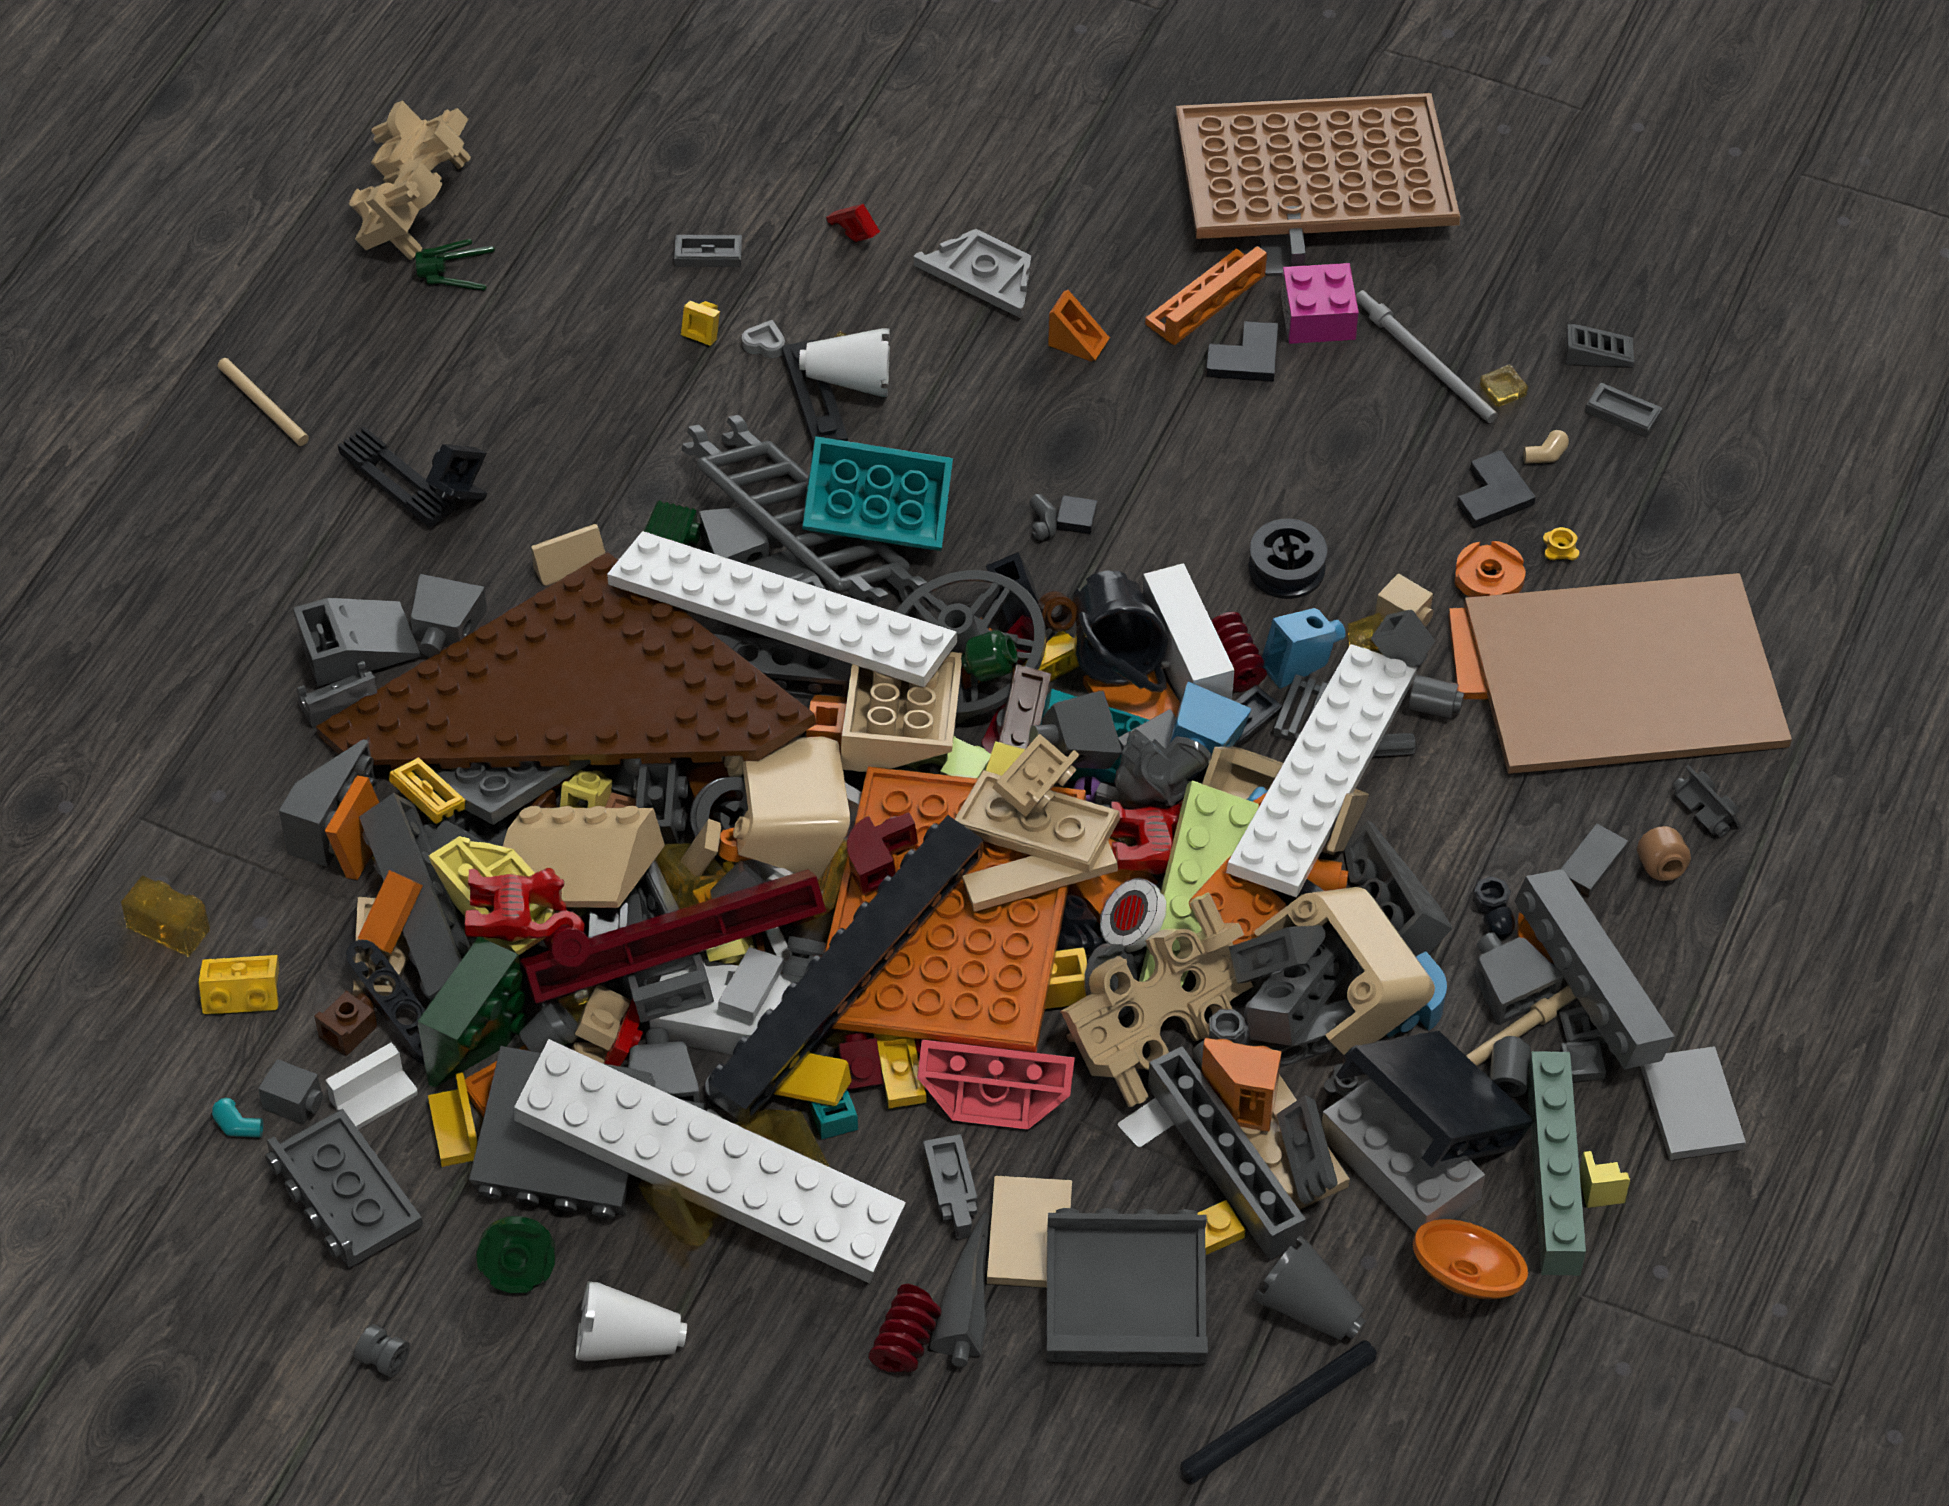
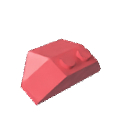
M922 1040L917 1078L952 1121L1030 1129L1071 1096L1075 1057Z

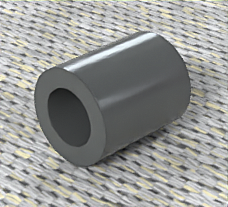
M1416 675L1410 696L1409 710L1451 719L1453 712L1460 714L1464 692L1458 691L1459 684Z
M1516 1036L1503 1037L1493 1044L1489 1076L1510 1098L1522 1096L1527 1091L1531 1055L1530 1046Z

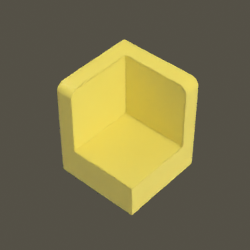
M1583 1152L1579 1170L1586 1207L1591 1208L1625 1203L1630 1183L1628 1173H1620L1618 1162L1595 1165L1592 1152Z

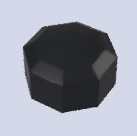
M1490 876L1477 882L1473 894V902L1479 911L1489 913L1495 909L1507 907L1511 890L1504 880Z

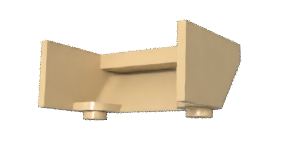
M1234 746L1214 747L1212 759L1202 784L1247 799L1257 787H1265L1266 790H1269L1284 763ZM1356 788L1353 793H1346L1335 827L1321 852L1335 855V852L1344 851L1365 808L1369 796L1368 793Z
M1360 887L1303 894L1254 931L1257 937L1287 927L1323 926L1328 921L1333 925L1365 971L1351 982L1347 992L1349 1003L1356 1012L1326 1034L1328 1040L1343 1055L1355 1045L1369 1044L1380 1040L1429 1003L1435 991L1433 980L1378 903L1367 890Z

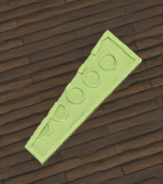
M1195 781L1187 784L1161 889V894L1164 895L1166 900V916L1160 931L1164 929H1189L1195 934L1202 931L1193 910L1189 906V900L1224 861L1232 856L1257 812L1259 804ZM1177 939L1172 944V951L1175 956L1180 952V944ZM1148 946L1139 982L1148 980L1155 969V961L1149 952ZM1185 971L1181 976V987L1184 983L1188 971Z

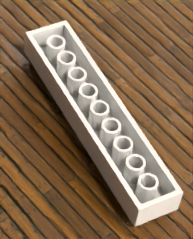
M548 1039L514 1107V1121L868 1283L871 1282L902 1216L906 1203Z

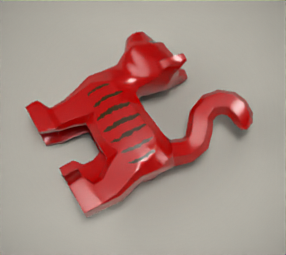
M1183 800L1169 809L1148 806L1129 810L1123 809L1119 802H1111L1110 808L1118 810L1120 820L1111 837L1135 838L1136 846L1128 847L1126 843L1123 844L1122 842H1112L1111 849L1117 861L1118 869L1141 870L1156 875L1166 872Z
M545 868L531 876L506 874L493 877H482L477 869H469L470 905L479 908L482 906H494V911L489 914H481L478 910H466V936L496 938L516 942L527 938L540 939L549 937L559 927L564 925L580 929L583 932L584 922L577 914L566 911V904L562 900V888L565 882L556 875L552 868ZM534 903L561 912L553 914L546 922L538 924L532 921L530 904Z

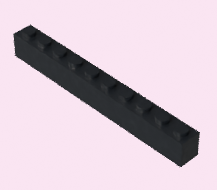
M949 815L940 824L934 823L927 830L923 838L924 842L917 850L911 849L907 852L900 863V869L893 877L888 875L883 879L877 889V895L870 903L865 901L858 907L853 916L854 921L846 930L840 928L834 934L829 943V949L822 956L818 954L810 961L804 977L798 983L794 981L786 988L781 997L782 1001L774 1010L768 1009L761 1016L755 1032L750 1037L744 1036L737 1043L730 1060L725 1065L720 1063L716 1066L708 1079L710 1100L746 1125L963 880L962 876L968 874L983 855L984 839Z

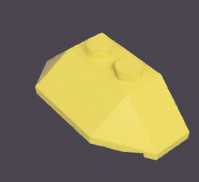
M461 836L428 855L451 900L464 916L466 910H478L481 914H489L494 911V906H482L479 908L470 905L469 869H477L482 877L506 874L531 876L535 874L514 849L485 842H473L469 838ZM534 903L530 904L532 921L538 924L546 922L555 912V910ZM484 937L486 940L518 955L545 939L527 938L516 942H509L503 939Z

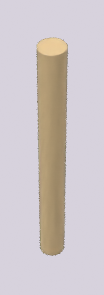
M223 358L219 361L218 368L299 446H303L308 442L309 436L228 358Z

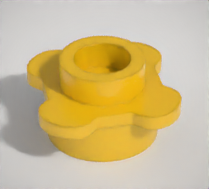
M1563 527L1555 528L1551 532L1545 533L1543 536V541L1547 545L1545 557L1549 560L1577 559L1579 557V550L1576 549L1577 535L1572 530Z

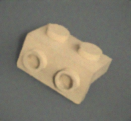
M1039 734L992 788L1027 817L1035 806L1041 811L1055 795L1051 788L1057 782L1063 787L1077 769L1072 764L1079 754L1073 750L1066 757Z

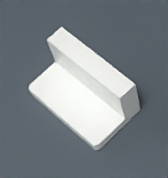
M392 1042L325 1080L330 1102L337 1111L343 1108L357 1129L364 1127L418 1095L416 1086L402 1069L400 1053Z

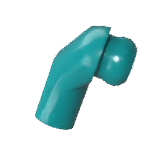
M221 1098L215 1102L212 1107L213 1119L224 1134L235 1137H262L264 1127L262 1118H243L235 1107L236 1103L230 1098Z

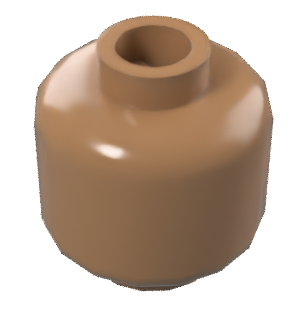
M1662 826L1651 829L1642 836L1637 845L1638 858L1646 872L1653 879L1659 881L1674 880L1680 877L1690 864V850L1682 836L1674 828Z

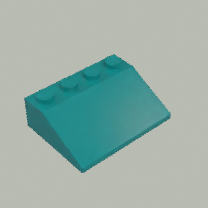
M815 436L802 529L941 551L953 458Z

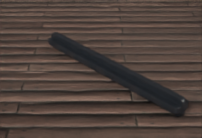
M1367 1340L1359 1342L1182 1461L1180 1464L1182 1475L1188 1482L1195 1483L1373 1363L1377 1355L1375 1348Z

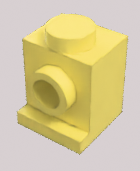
M597 770L577 771L569 782L565 781L562 784L560 807L584 808L576 805L580 799L588 801L587 808L594 806L605 807L611 794L612 779L607 778L605 774Z

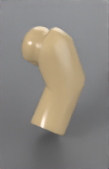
M1554 430L1549 433L1542 446L1524 447V463L1556 462L1568 448L1569 438L1567 434L1560 430Z

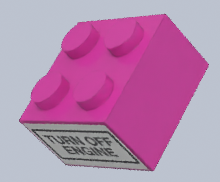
M1350 263L1283 267L1281 300L1289 344L1356 340L1359 312Z

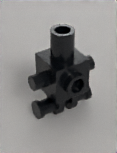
M1067 895L1056 951L1084 948L1086 955H1092L1097 947L1108 943L1104 940L1102 934L1097 936L1092 930L1097 919L1088 909L1087 903L1077 895Z

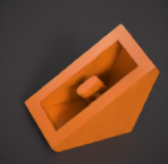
M1066 290L1049 313L1048 346L1092 362L1097 359L1110 337L1069 290Z

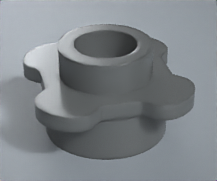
M1343 1063L1337 1064L1334 1067V1074L1331 1079L1325 1081L1324 1090L1336 1101H1339L1368 1081V1076L1364 1074L1339 1079L1336 1075L1343 1066ZM1344 1081H1347V1082H1349L1350 1084H1349V1085H1345V1084H1343V1082H1344Z

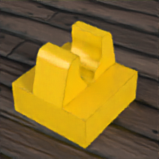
M689 301L684 306L681 335L711 346L717 340L720 316L718 305L707 301L700 304Z

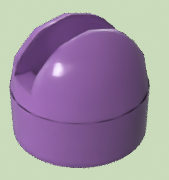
M1082 776L1077 779L1073 789L1084 790L1085 787H1090L1091 795H1086V801L1095 803V793L1100 781L1093 776Z

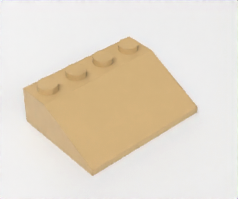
M950 652L925 687L852 664L841 742L843 770L867 772L868 767L892 769L952 752L962 667L961 655L963 653Z
M530 806L524 808L509 826L502 847L514 849L535 873L545 868H552L556 875L565 882L562 888V900L565 902L566 907L619 908L664 848L665 844L654 808H638L636 806L624 808H605L603 806L591 808H572L571 806L540 808L539 806Z

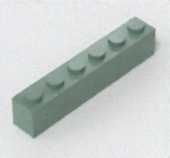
M1532 1051L1527 1086L1530 1117L1534 1120L1530 1127L1541 1275L1581 1276L1586 1246L1570 1052Z

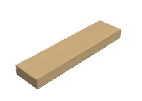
M1107 841L1090 873L1035 856H1029L966 874L962 877L964 887L975 912L1118 871V866L1110 844Z

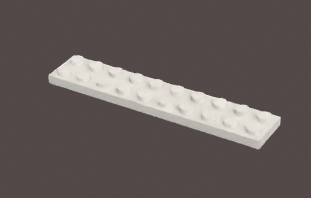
M644 531L641 532L607 574L608 585L922 687L926 686L957 643L956 631Z
M1350 644L1228 861L1226 873L1294 897L1298 896L1335 827L1346 793H1353L1413 683L1418 666L1409 667L1402 660L1390 659L1369 649Z

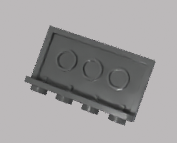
M343 1108L282 1143H279L274 1136L267 1140L269 1153L265 1155L269 1167L275 1175L282 1173L286 1179L284 1183L286 1190L295 1203L301 1200L306 1207L304 1213L311 1227L315 1231L319 1228L326 1236L324 1242L331 1255L335 1259L340 1256L348 1268L423 1226L422 1217Z

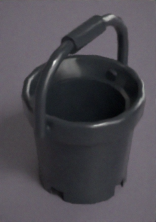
M1105 570L1092 574L1086 578L1087 585L1081 591L1077 588L1073 595V602L1077 607V630L1074 649L1079 667L1091 679L1103 684L1125 685L1132 683L1139 689L1145 688L1155 693L1163 692L1167 684L1160 662L1165 657L1168 638L1162 620L1148 606L1141 593L1139 584L1135 580L1133 582L1127 579L1125 573ZM1153 671L1157 679V684L1149 681L1147 676Z

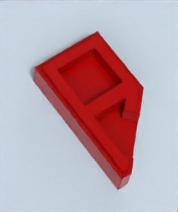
M864 203L834 211L826 217L827 222L831 225L838 223L845 228V235L855 242L872 238L880 232Z

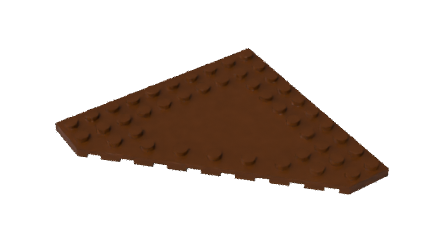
M606 552L518 606L508 610L488 624L481 626L478 630L461 639V641L451 644L442 650L440 654L432 656L401 676L391 680L386 685L377 689V693L365 696L341 712L331 716L326 721L317 725L316 729L319 737L337 754H341L363 739L368 740L370 754L374 759L373 765H391L392 770H395L419 757L425 764L440 763L442 769H452L457 767L470 768L471 763L490 762L492 768L520 767L521 761H540L541 766H570L571 760H590L591 765L621 764L622 759L641 758L642 764L671 763L672 758L691 757L693 763L722 762L723 756H742L743 761H759L816 725V719L811 710L679 607L608 585L607 574L618 560L609 552Z

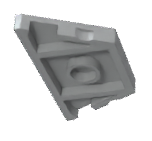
M978 229L964 233L957 239H950L940 243L939 250L924 255L921 251L914 255V266L1019 318L1023 316L1031 269V255Z

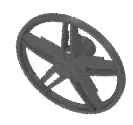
M967 570L940 576L915 590L896 610L897 613L907 615L915 606L928 623L956 631L957 643L951 652L965 653L967 640L992 631L989 630V627L998 615L1010 592H1012L1024 603L1031 614L1034 625V641L1018 638V635L1003 634L1004 636L1009 635L1012 638L1016 649L1031 651V653L1017 652L1018 660L1027 661L1025 667L1038 670L1044 657L1047 640L1046 626L1037 602L1019 583L998 573ZM980 581L992 583L985 594L981 593L971 608L959 603L947 606L943 601L937 600L930 594L944 586L959 582ZM1003 587L1004 590L1002 591V593H1001V595L999 596V598L994 601V603L992 604L991 608H990L989 611L987 612V614H986V616L984 617V619H980L981 616L984 614V612H985V611L988 609V607L991 605V603L993 602V600L996 598V596H997V594L999 593V591L1001 590V588ZM921 599H924L939 613L938 621L920 604L919 601ZM962 664L956 717L982 714L998 708L1007 702L1011 682L993 695L978 700V680L971 673V702L965 703L962 668L964 667Z

